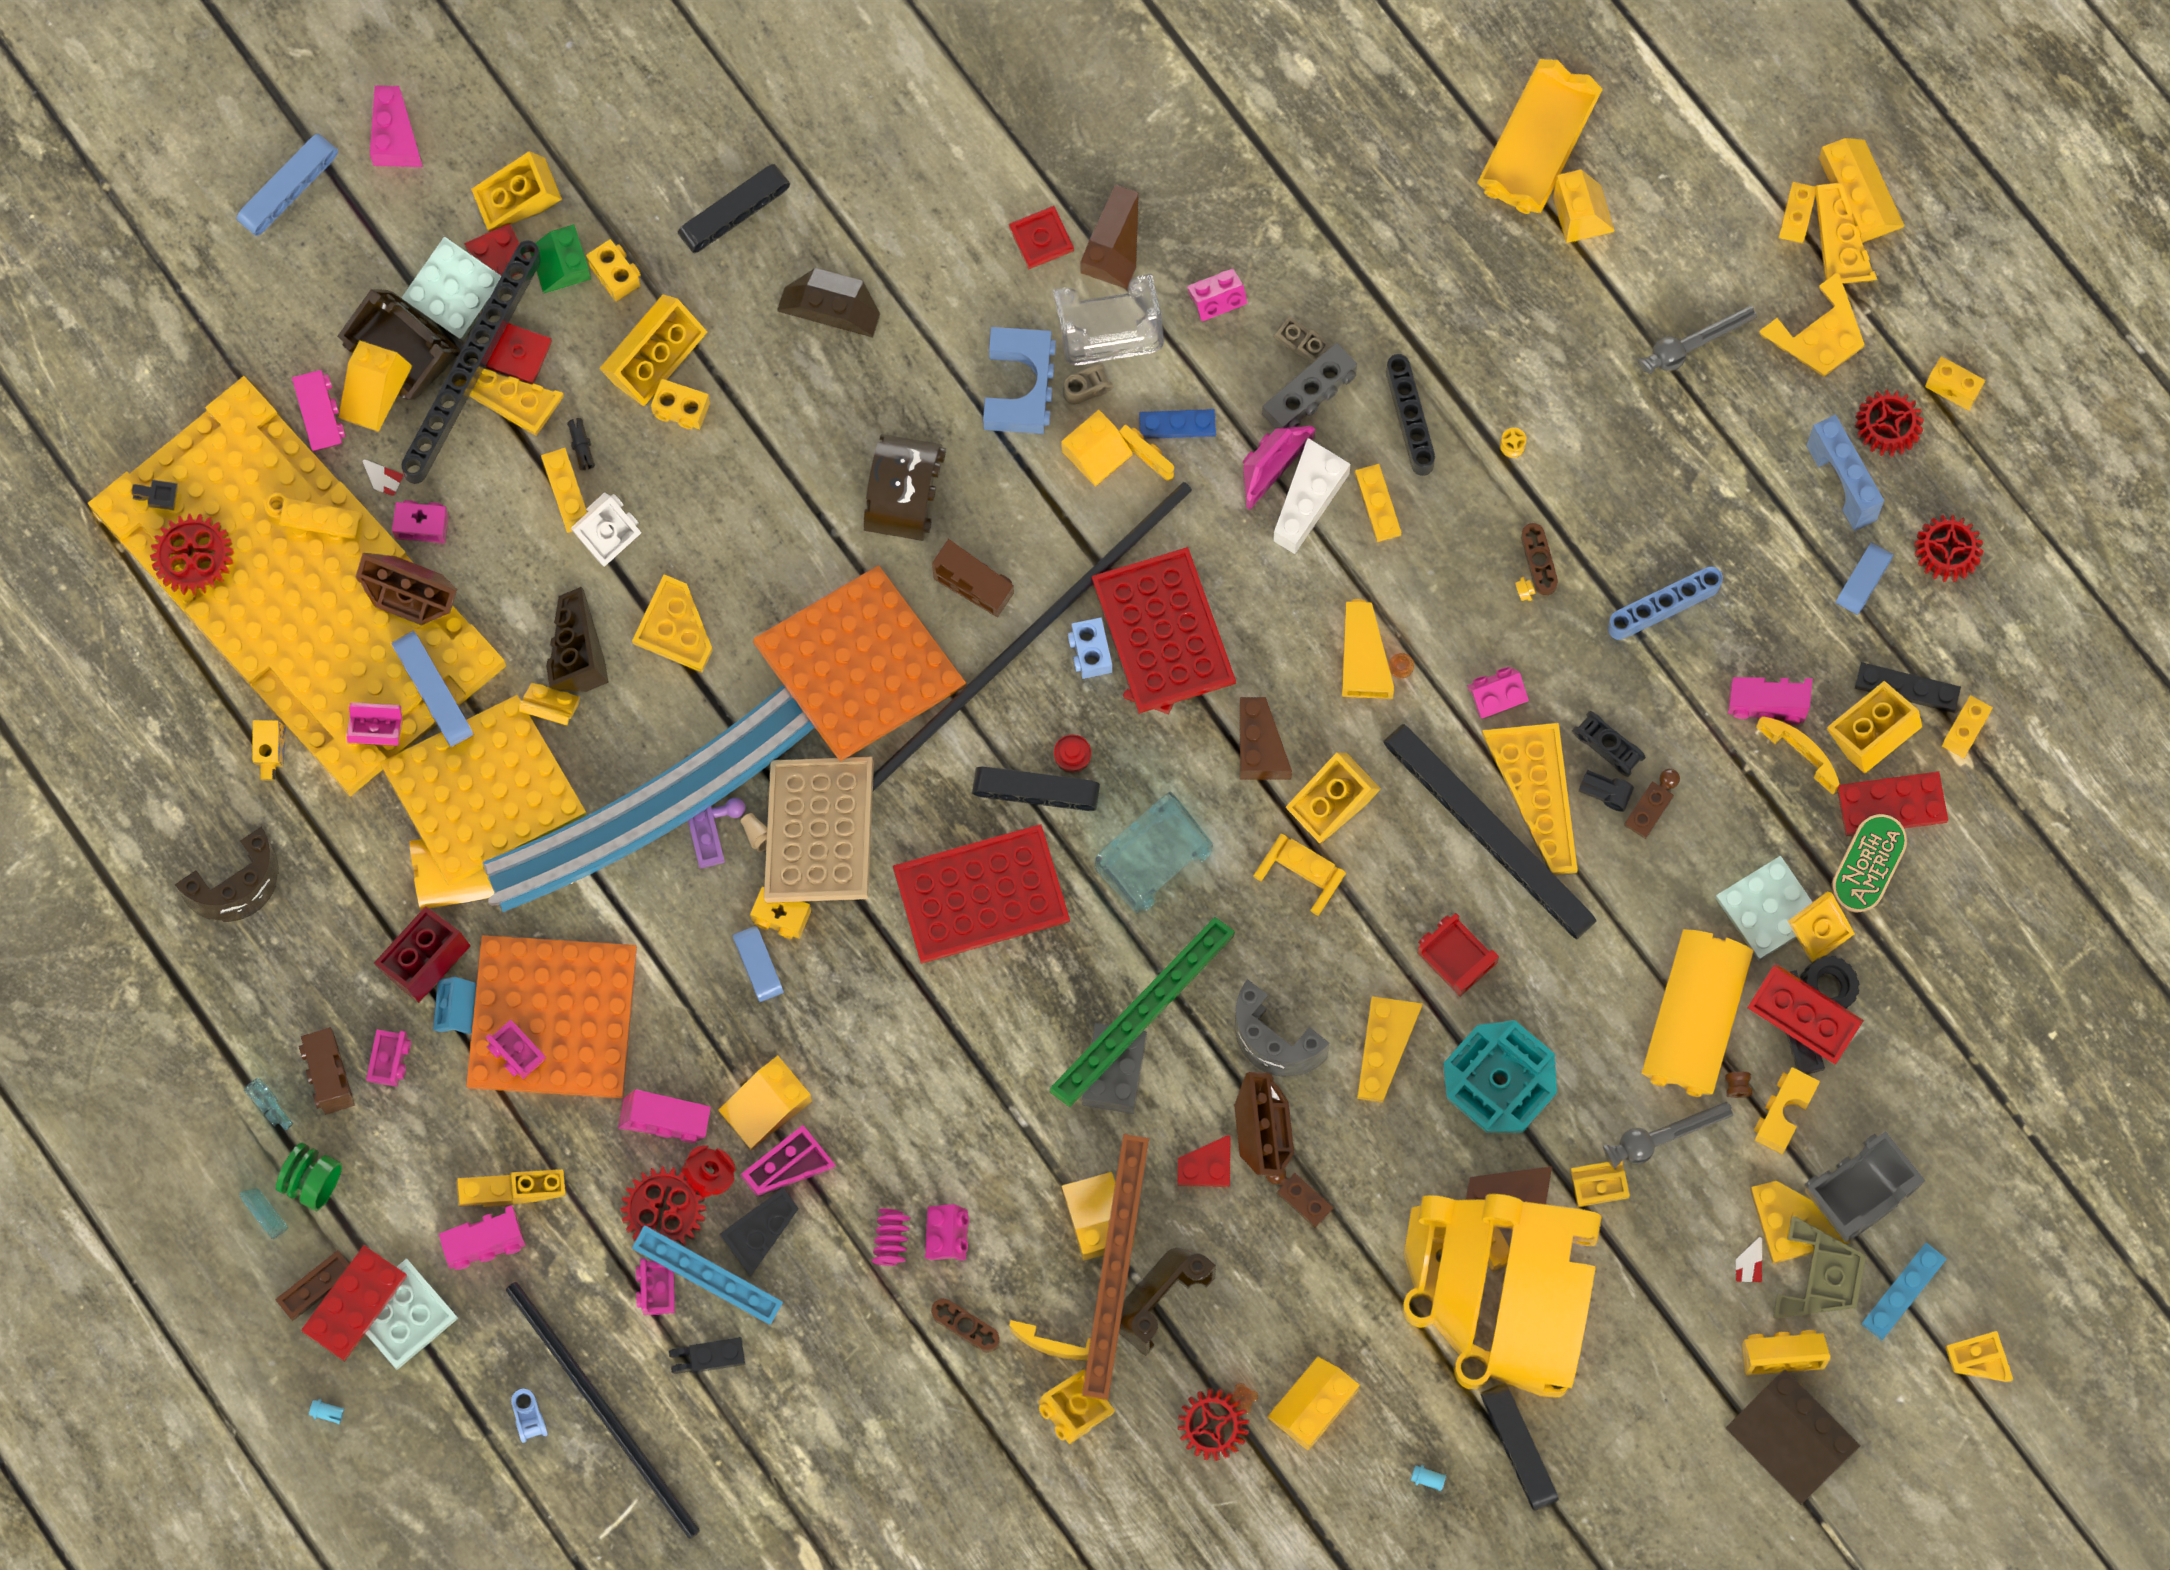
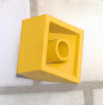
M1097 410L1061 441L1062 453L1095 487L1133 455L1118 429L1100 410Z

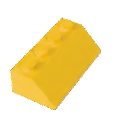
M1844 138L1822 146L1819 155L1820 163L1830 184L1842 183L1853 212L1852 216L1855 225L1858 226L1862 243L1904 228L1905 225L1864 139Z
M663 294L599 369L616 387L642 406H645L656 393L661 379L667 380L706 335L707 331L677 298Z

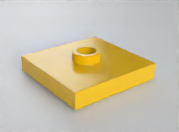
M1829 891L1788 920L1790 927L1811 962L1826 956L1855 934L1835 897Z

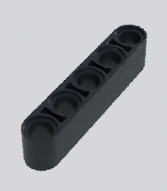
M771 164L681 226L677 234L692 253H697L782 195L790 187L791 183L775 164Z
M1395 354L1387 362L1386 376L1411 468L1417 475L1426 476L1434 468L1435 453L1410 362L1405 355ZM1399 365L1404 370L1402 372H1395L1392 370V367ZM1405 388L1410 391V394L1402 395L1398 390ZM1408 411H1412L1417 416L1414 418H1408L1404 414ZM1418 434L1423 439L1421 441H1414L1411 439V436ZM1424 457L1429 460V463L1420 464L1417 459Z
M981 766L975 769L972 794L989 799L1095 811L1097 809L1100 784L1092 780Z
M1504 1382L1480 1392L1484 1406L1533 1511L1559 1501L1555 1487L1507 1384Z

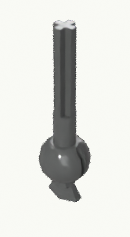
M1750 305L1681 340L1673 336L1661 338L1655 343L1652 355L1645 358H1637V362L1643 372L1652 374L1657 367L1664 371L1676 370L1684 364L1687 353L1757 318V313L1754 311L1753 306Z
M1725 1102L1649 1133L1643 1128L1629 1129L1621 1137L1620 1145H1603L1607 1161L1614 1169L1624 1159L1633 1164L1645 1163L1654 1154L1655 1147L1732 1117V1107Z

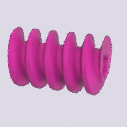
M881 1208L878 1212L883 1216L877 1218V1223L881 1226L877 1227L875 1231L879 1237H876L874 1243L879 1247L873 1249V1254L877 1257L873 1258L872 1262L882 1266H895L906 1260L899 1256L900 1252L907 1251V1248L901 1246L900 1242L908 1241V1238L901 1235V1232L909 1231V1227L902 1224L903 1222L910 1221L911 1217L904 1215L899 1210Z

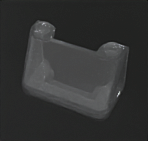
M1152 274L1133 278L1128 284L1129 293L1080 301L1078 292L1074 289L1063 288L1053 290L1064 356L1069 364L1081 365L1156 352L1163 347L1162 315Z

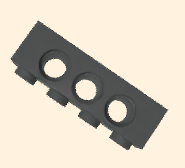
M1338 343L1334 344L1262 406V415L1275 429L1298 427L1302 418L1306 415H1313L1318 410L1319 404L1325 399L1328 401L1333 398L1343 383L1347 385L1356 377V361ZM1333 372L1336 376L1334 378H1326L1323 374ZM1313 387L1318 392L1315 394H1308L1305 391V389ZM1290 403H1295L1299 408L1290 410L1286 406Z

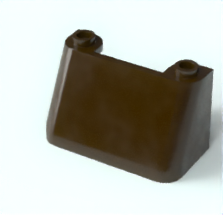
M371 289L337 336L343 341V347L352 353L359 341L397 352L409 362L412 368L398 395L406 400L416 399L460 353V349L400 296L390 290Z
M1172 1248L1167 1251L1124 1299L1119 1334L1142 1354L1147 1356L1155 1347L1151 1339L1158 1330L1157 1319L1150 1313L1177 1281L1187 1289L1195 1284H1202L1207 1288L1215 1279L1216 1265L1206 1256L1182 1248Z

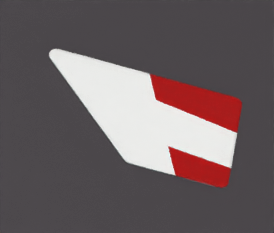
M364 459L363 464L373 488L394 496L403 478V474Z
M1761 1237L1736 1259L1737 1282H1762Z

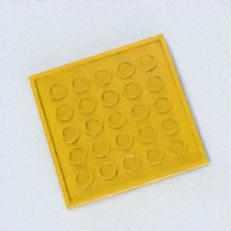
M518 695L467 719L466 721L474 735L453 747H450L443 733L440 732L380 762L383 772L448 886L484 869L483 861L535 841L587 816L584 807L530 715L519 711L521 700Z

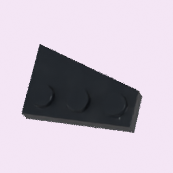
M784 1188L719 1234L750 1277L799 1209Z

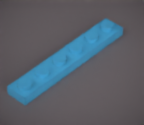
M645 1225L632 1247L633 1250L769 1325H771L783 1301Z

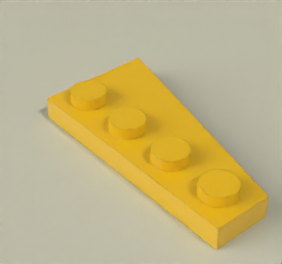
M1842 183L1815 186L1825 280L1837 272L1843 284L1877 280L1875 272L1872 271L1867 250L1864 249L1860 231L1858 226L1855 225L1852 216L1853 212Z
M483 369L469 397L537 436L563 399L564 394ZM461 379L456 381L454 385L458 387L463 386L466 381Z
M1371 997L1357 1099L1376 1102L1384 1101L1423 1003Z

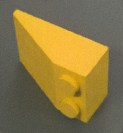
M531 151L525 153L471 189L487 230L490 232L509 223L513 224L542 213L562 200L546 159Z
M359 341L348 362L339 418L379 432L412 365L397 352Z
M1336 752L1286 808L1321 844L1363 809L1381 788L1348 753Z
M777 1055L758 1070L718 1111L749 1149L752 1150L809 1105L812 1099L811 1094Z
M1112 1172L1061 1186L1083 1261L1103 1256L1105 1252L1115 1189V1180Z

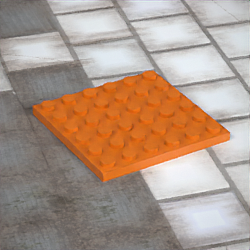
M879 565L753 639L754 645L840 762L966 686L962 676Z
M482 935L467 1088L623 1098L637 946ZM510 1019L547 1058L524 1079L518 1074L514 1077L505 1068L504 1064L507 1063L501 1055L496 1058L487 1048L490 1043L487 1041L486 1036L489 1034L493 1036Z

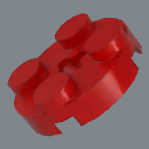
M708 1145L694 1148L682 1166V1173L687 1181L703 1197L726 1192L734 1182V1172L736 1170L733 1160L726 1152L719 1148L716 1150L708 1149ZM705 1167L707 1169L712 1168L714 1170L713 1174L707 1172Z

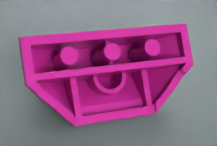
M1313 426L1276 428L1271 435L1267 433L1259 442L1260 447L1255 452L1251 451L1243 460V479L1246 507L1249 510L1301 454L1307 439L1313 440L1315 438V428Z

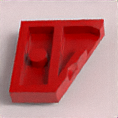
M1224 1136L1179 1157L1177 1186L1230 1187L1231 1136Z

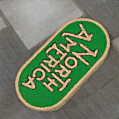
M1878 814L1867 818L1858 826L1832 880V891L1835 899L1844 909L1851 912H1863L1872 909L1880 902L1907 846L1906 831L1898 820L1889 815Z

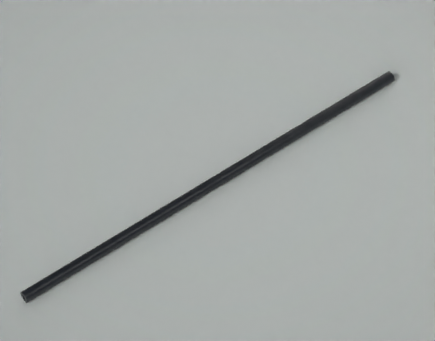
M1182 482L873 774V791L1093 585L1091 576L1107 572L1192 491L1190 486Z

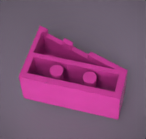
M375 85L370 143V157L373 166L423 167L400 86Z
M1733 677L1730 685L1728 714H1732L1738 719H1747L1749 717L1760 719L1763 716L1785 721L1789 725H1798L1805 722L1810 709L1813 678H1805L1804 683H1789V678H1781L1780 683L1766 682L1765 678Z
M635 1089L623 1098L618 1129L656 1134L666 1138H681L683 1142L696 1143V1141H700L706 1135L711 1107Z
M802 1125L745 1170L740 1177L754 1195L758 1197L832 1170L836 1165L805 1126Z
M512 1205L505 1208L506 1213L497 1217H492V1214L483 1216L484 1221L474 1224L467 1222L439 1233L446 1262L450 1269H465L470 1266L471 1262L478 1260L480 1262H488L495 1259L497 1254L504 1252L506 1255L514 1254L521 1250L520 1247L526 1246L518 1217Z

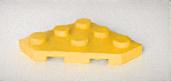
M663 575L632 639V643L689 668L703 672L713 649L688 585Z
M1778 1181L1751 1187L1750 1191L1772 1264L1813 1254V1244L1787 1240L1791 1216L1801 1219L1846 1245L1849 1244V1240L1845 1242L1814 1202Z

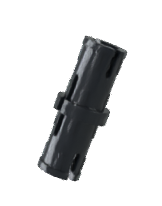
M576 418L577 428L574 419H571L567 422V426L572 437L571 447L576 452L579 469L582 471L586 470L585 460L588 470L595 467V463L590 451L591 441L586 436L583 419Z

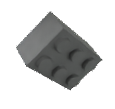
M1095 1023L1092 1043L1110 1025ZM1143 1031L1084 1092L1082 1106L1134 1114L1147 1031Z

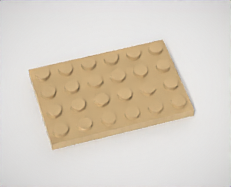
M850 757L841 762L838 758L771 761L764 887L766 903L868 899L873 757Z

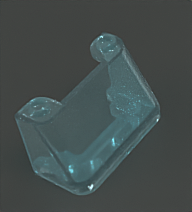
M1169 792L1101 850L1095 858V870L1138 914L1142 909L1147 911L1156 902L1154 899L1156 892L1192 860L1197 861L1200 859L1204 861L1213 852V843L1172 792Z

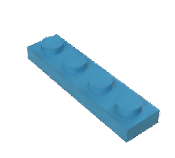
M1925 1243L1861 1325L1882 1341L1947 1258L1928 1243Z

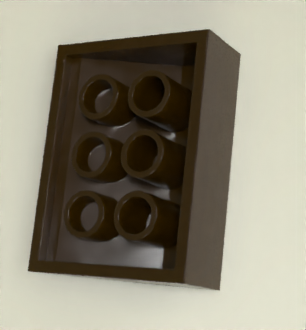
M1786 1369L1769 1383L1725 1428L1799 1505H1802L1861 1446Z

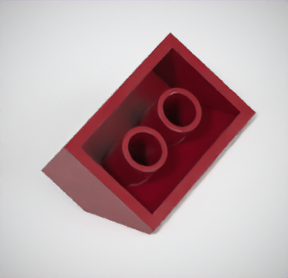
M425 906L374 962V965L403 992L420 1003L471 945L459 930Z

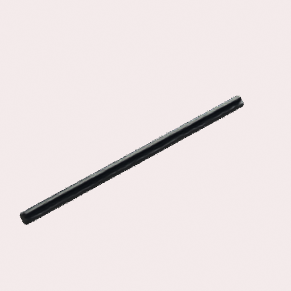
M517 1282L510 1284L506 1288L510 1298L689 1539L695 1537L700 1532L696 1523Z

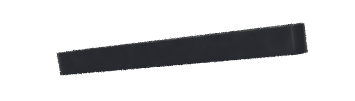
M526 240L517 246L401 464L402 471L409 483L418 484L426 478L538 269L541 257L535 242ZM527 252L534 253V256L531 258L523 257ZM516 273L523 274V277L518 280L511 278ZM508 294L512 296L508 301L500 300L503 295ZM492 316L501 317L497 322L488 321ZM481 337L489 338L486 343L480 344L477 342ZM470 358L478 360L473 365L466 364V361ZM458 380L466 381L463 386L458 387L454 385ZM447 401L455 402L450 408L443 407V404ZM440 422L443 424L440 429L435 430L431 428L434 423ZM424 444L432 445L428 451L420 450V447ZM417 465L420 467L415 473L408 472L411 466Z
M1401 724L1383 741L1386 748L1573 938L1579 939L1597 922L1594 915L1409 727Z

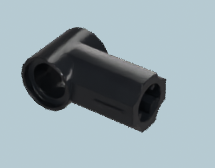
M1589 770L1586 771L1579 788V792L1601 800L1607 807L1619 812L1625 811L1634 790V786L1625 780L1618 778L1612 780Z

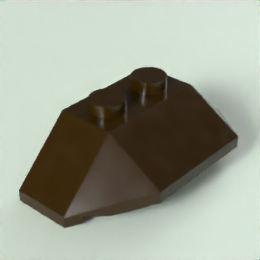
M814 268L784 287L777 312L872 338L880 318V312L862 280Z

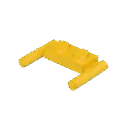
M1280 834L1253 877L1262 881L1276 860L1286 868L1324 889L1310 910L1313 914L1319 916L1346 875V872L1335 867V864L1292 838L1290 840L1284 834Z

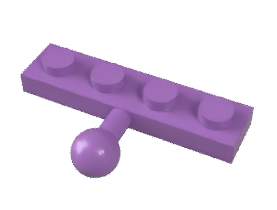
M731 798L727 801L726 805L715 808L710 806L688 820L700 869L725 863L714 818L726 815L732 818L741 817L746 809L745 803L741 799Z

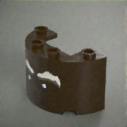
M881 434L880 440L882 442L877 443L866 495L867 509L864 511V531L924 541L925 533H930L932 518H928L927 509L929 501H934L936 486H932L934 477H939L941 463H944L946 448H943L942 444Z
M262 826L240 840L248 852V857L252 863L210 890L197 870L174 884L190 909L209 920L232 922L251 916L268 902L276 888L275 884L279 874V866L276 853Z

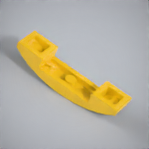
M1762 716L1756 728L1774 744L1781 738L1785 739L1818 768L1814 779L1834 795L1839 787V780L1824 752L1798 729L1782 721Z
M1010 1320V1331L1028 1346L1058 1358L1088 1360L1090 1338L1087 1340L1086 1348L1036 1337L1037 1328L1035 1325Z

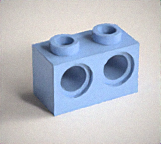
M1102 618L1072 623V632L1068 633L1070 647H1075L1077 656L1073 657L1076 672L1081 671L1082 679L1112 673V662ZM1084 633H1090L1093 635V638L1089 641H1084L1080 636ZM1093 656L1099 661L1094 665H1090L1085 660Z

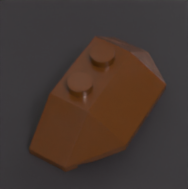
M363 553L356 573V579L361 583L364 591L376 608L420 625L449 614L458 590L444 575L397 556Z
M1248 1072L1244 1077L1234 1104L1239 1154L1257 1175L1281 1176L1294 1155L1289 1102L1281 1089L1273 1081L1274 1078L1271 1073Z

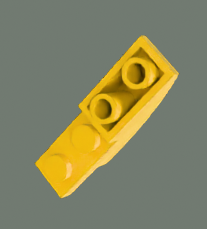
M563 1169L511 1172L510 1175L457 1178L456 1180L458 1206H504L554 1199L566 1195Z

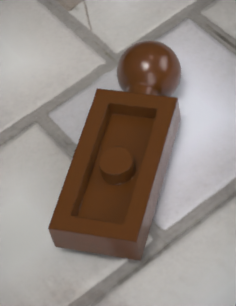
M1669 768L1662 771L1659 778L1660 785L1653 781L1651 782L1626 820L1625 827L1645 839L1648 837L1674 797L1668 790L1677 787L1680 782V775L1674 769Z
M1285 1169L1281 1176L1265 1175L1269 1183L1282 1186L1277 1191V1194L1314 1228L1334 1208L1295 1172L1289 1179L1286 1177Z

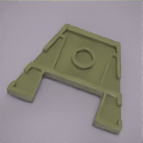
M1791 1216L1787 1240L1813 1244L1814 1249L1805 1298L1801 1299L1777 1294L1773 1318L1857 1308L1866 1255L1801 1219Z

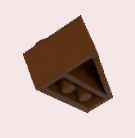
M949 538L932 562L933 579L997 618L1014 594V585L1009 578L1002 574H997Z
M1240 697V780H1291L1292 769L1266 697Z
M329 1027L301 1036L303 1045H299V1050L303 1061L307 1060L309 1069L306 1070L310 1085H314L316 1093L313 1094L317 1109L322 1108L324 1114L327 1115L355 1106L332 1028Z
M1552 1166L1470 1177L1466 1200H1485L1486 1195L1501 1194L1518 1198L1523 1202L1546 1205Z

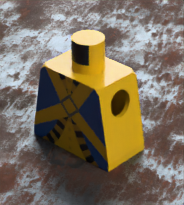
M253 720L252 760L255 765L260 766V780L274 781L276 767H283L286 727L279 721ZM268 750H272L271 755L265 757V753Z

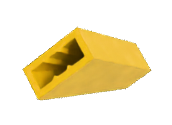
M1353 599L1351 602L1346 601L1342 697L1393 699L1394 684L1372 603L1366 602L1363 599Z

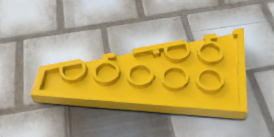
M1559 723L1482 730L1487 746L1547 868L1554 875L1577 873Z

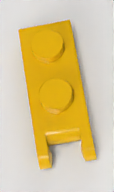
M1125 424L1119 430V433L1130 450L1165 480H1173L1174 465L1162 456V451L1156 445H1149L1143 440V435L1137 429H1130Z

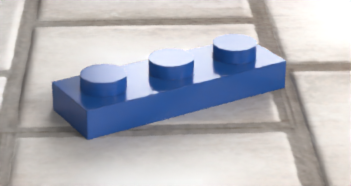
M1215 409L1139 412L1140 433L1143 435V439L1216 436Z

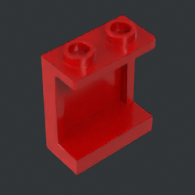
M1455 913L1452 917L1449 915L1445 916L1437 924L1439 928L1433 934L1428 932L1419 940L1418 943L1420 945L1417 953L1461 997L1498 963L1499 956L1493 949L1489 951L1460 922V916Z

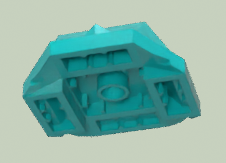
M1516 1020L1477 1025L1443 1063L1446 1099L1486 1133H1523L1557 1095L1555 1053ZM1502 1075L1506 1078L1507 1082L1504 1085H1497L1494 1083L1493 1077Z

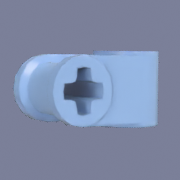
M527 1389L516 1391L512 1396L511 1402L522 1443L526 1442L528 1438L541 1434L547 1436L545 1422L533 1393ZM523 1396L531 1398V1404L526 1409H521L517 1405L518 1400Z

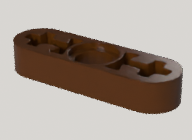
M1527 524L1522 530L1521 541L1534 587L1539 594L1550 595L1557 588L1558 578L1544 529L1539 524ZM1529 531H1533L1536 535L1539 534L1536 540L1537 547L1533 548L1532 538H1527ZM1537 553L1545 555L1547 561L1543 565H1537L1533 562L1532 557ZM1545 570L1546 579L1552 581L1549 588H1546L1544 584H1540L1543 579L1542 572Z
M938 1299L933 1303L931 1313L933 1319L938 1324L983 1352L989 1353L997 1349L1000 1339L998 1332L993 1327L948 1299ZM945 1305L948 1306V1312L954 1317L956 1312L960 1313L954 1319L953 1325L949 1324L952 1320L947 1315L939 1317L938 1307L944 1308ZM965 1318L971 1320L973 1323L972 1330L961 1332L958 1329L960 1320ZM978 1326L982 1327L979 1331L984 1336H988L989 1333L992 1334L993 1344L987 1343L986 1346L983 1345V1339L977 1334L975 1339L971 1338L976 1333Z

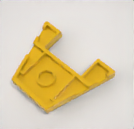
M1838 272L1819 285V289L1834 307L1798 335L1792 337L1778 318L1759 331L1763 338L1770 340L1783 351H1787L1823 377L1865 346Z

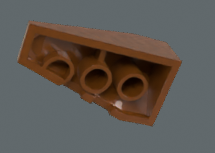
M1118 185L1114 186L1082 257L1081 274L1128 289L1136 269L1139 192Z

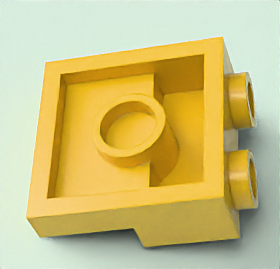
M1084 1369L1043 1394L1038 1401L1041 1415L1045 1419H1051L1056 1426L1055 1433L1057 1437L1061 1440L1066 1439L1069 1444L1088 1433L1094 1426L1115 1412L1108 1400L1082 1396L1086 1373Z

